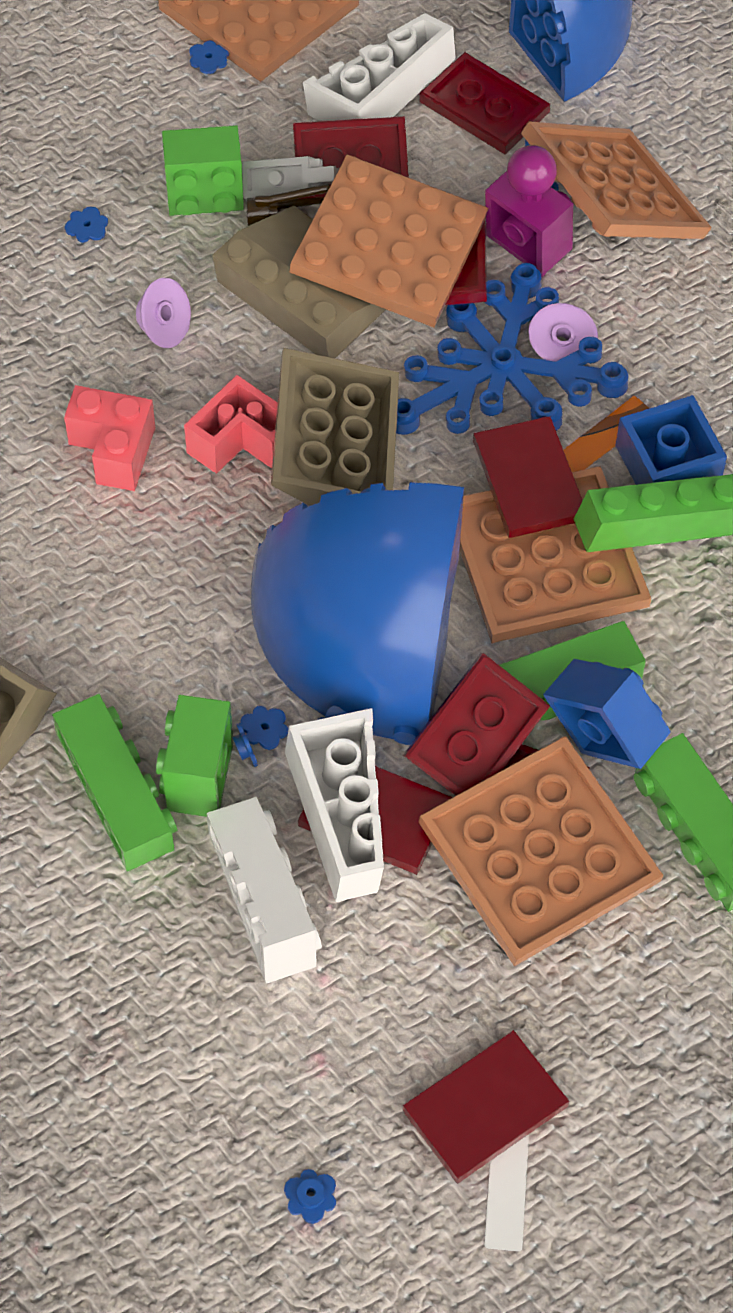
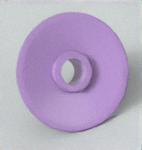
M159 278L152 282L145 290L136 308V318L140 328L156 345L163 348L177 346L188 332L190 326L191 308L187 294L179 283L170 278Z
M566 303L551 304L540 309L534 315L529 325V340L533 349L540 357L549 361H558L579 350V343L585 337L598 338L597 328L593 319L581 308ZM557 337H564L567 341H560ZM592 348L586 349V351L593 352L595 350Z

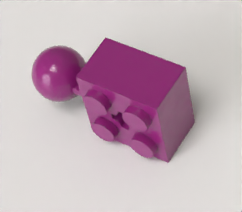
M528 145L512 154L507 164V171L485 190V207L488 208L486 236L522 263L533 264L540 271L541 277H543L572 250L574 203L571 202L564 192L551 188L557 174L556 162L551 153L543 147Z

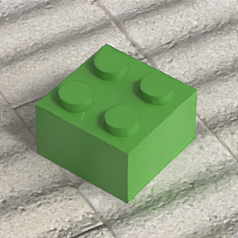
M238 125L162 131L169 216L215 212L226 213L244 210Z
M179 695L175 711L168 710L166 716L165 736H169L167 749L160 748L157 757L156 773L161 774L159 794L165 795L166 806L170 812L207 817L208 812L220 809L234 744L232 739L231 703L229 701Z

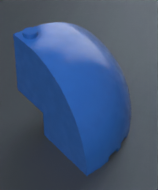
M511 0L509 33L565 102L596 84L617 62L629 37L633 0Z
M410 482L408 490H385L386 488L383 483L371 484L370 488L356 494H352L348 488L332 491L321 495L320 503L311 506L301 503L284 514L283 521L277 526L271 525L267 529L266 538L262 544L259 543L255 554L251 582V610L257 638L266 659L278 677L308 706L325 717L327 710L332 706L341 708L346 714L372 708L373 735L394 739L400 744L411 745L434 713L447 647L450 600L459 560L464 487Z

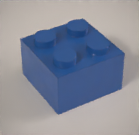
M694 395L621 417L619 420L615 446L636 485L723 475L727 455Z
M573 659L543 694L580 752L584 755L641 769L671 733L661 717V709L651 701L643 688V680L636 672L629 668L621 669L607 666L600 662Z

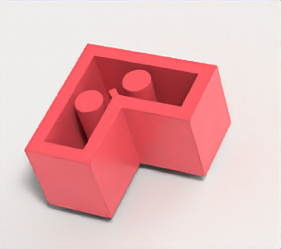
M236 375L184 425L187 454L216 474L242 449L272 468L278 402Z
M75 385L64 416L68 444L94 449L92 460L96 484L135 491L156 428L153 400Z

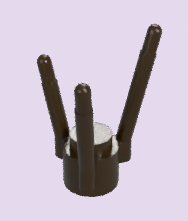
M325 184L270 196L247 198L248 226L278 213L279 209L321 204L324 198H298L328 192L330 186Z

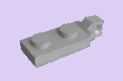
M308 156L242 161L243 200L255 198V196H270L313 186L331 185L340 168H336V166L323 167V159H314Z

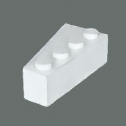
M424 13L387 34V41L376 45L369 44L360 49V56L344 64L342 61H339L330 66L327 75L319 79L312 76L303 81L308 115L319 121L394 117L456 60L453 27Z
M372 708L291 725L288 729L285 755L335 902L377 893L384 869L381 822L378 812L379 793L375 771L376 754L372 731Z

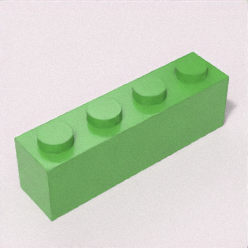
M733 474L588 490L574 517V522L586 552L733 535Z
M621 621L499 666L549 704L543 694L573 659L600 662L604 665L621 669L629 668L636 672L641 679L646 660L625 621ZM551 706L542 716L541 720H550L557 716Z
M97 694L53 713L56 735L126 871L128 872L174 851L172 834L178 831L176 823L168 808L161 810L155 798L159 797V793L149 773L142 775L137 764L141 763V759L131 739L124 741L119 730L123 729V725L115 707L110 706L107 708L100 694Z
M681 733L663 742L641 769L636 768L634 781L640 793L645 797L649 796L657 807V814L664 828L668 831L673 830L681 842L680 847L685 859L690 865H696L705 877L704 883L711 897L716 901L720 900L729 912L733 910V804L686 736Z

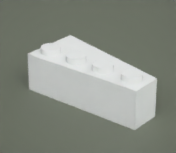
M257 797L208 812V832L265 983L267 984L316 967V950L322 948L320 937L307 912L301 888L298 884L295 885L290 872L292 870L284 847L279 848L274 835H277V830L271 812L269 810H262Z

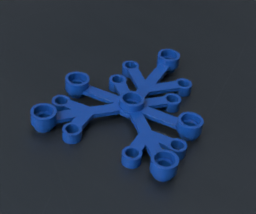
M522 263L511 274V290L514 294L512 302L505 296V285L501 281H487V302L485 303L493 306L506 322L500 344L477 318V307L474 303L448 305L446 308V319L449 328L456 332H468L483 351L461 348L460 343L456 339L446 338L441 340L437 346L439 361L445 365L460 363L477 367L466 371L428 365L427 360L419 355L410 356L405 360V376L409 381L421 382L425 380L445 384L412 401L407 398L398 399L396 433L401 435L413 433L420 425L421 414L455 396L457 398L454 407L446 413V426L450 432L455 434L466 432L470 427L469 413L477 385L489 378L488 389L483 391L479 397L480 410L483 414L496 416L502 412L504 407L503 393L506 382L509 381L531 407V420L550 416L557 431L563 421L561 405L551 397H544L524 373L553 377L568 394V401L574 406L582 407L591 401L592 387L590 383L597 384L598 392L604 397L618 398L624 395L628 389V372L617 362H608L601 368L583 366L587 363H596L602 357V342L596 337L583 338L579 343V350L558 361L522 357L520 351L516 349L521 326L531 321L540 309L559 303V294L554 288H542L540 271L533 264ZM493 291L499 292L497 294H489ZM536 296V300L528 304L529 298ZM544 299H551L552 301H550V302H544V301H542V300H544ZM592 348L595 349V351L588 352L586 351V349ZM454 350L452 353H445L444 351ZM414 367H420V368H421L420 370H416V371H415V370H411V369L414 368ZM583 391L585 394L577 395L575 392ZM488 401H496L497 403H495V404H487L486 402H488ZM456 418L463 419L461 422H454L452 420Z

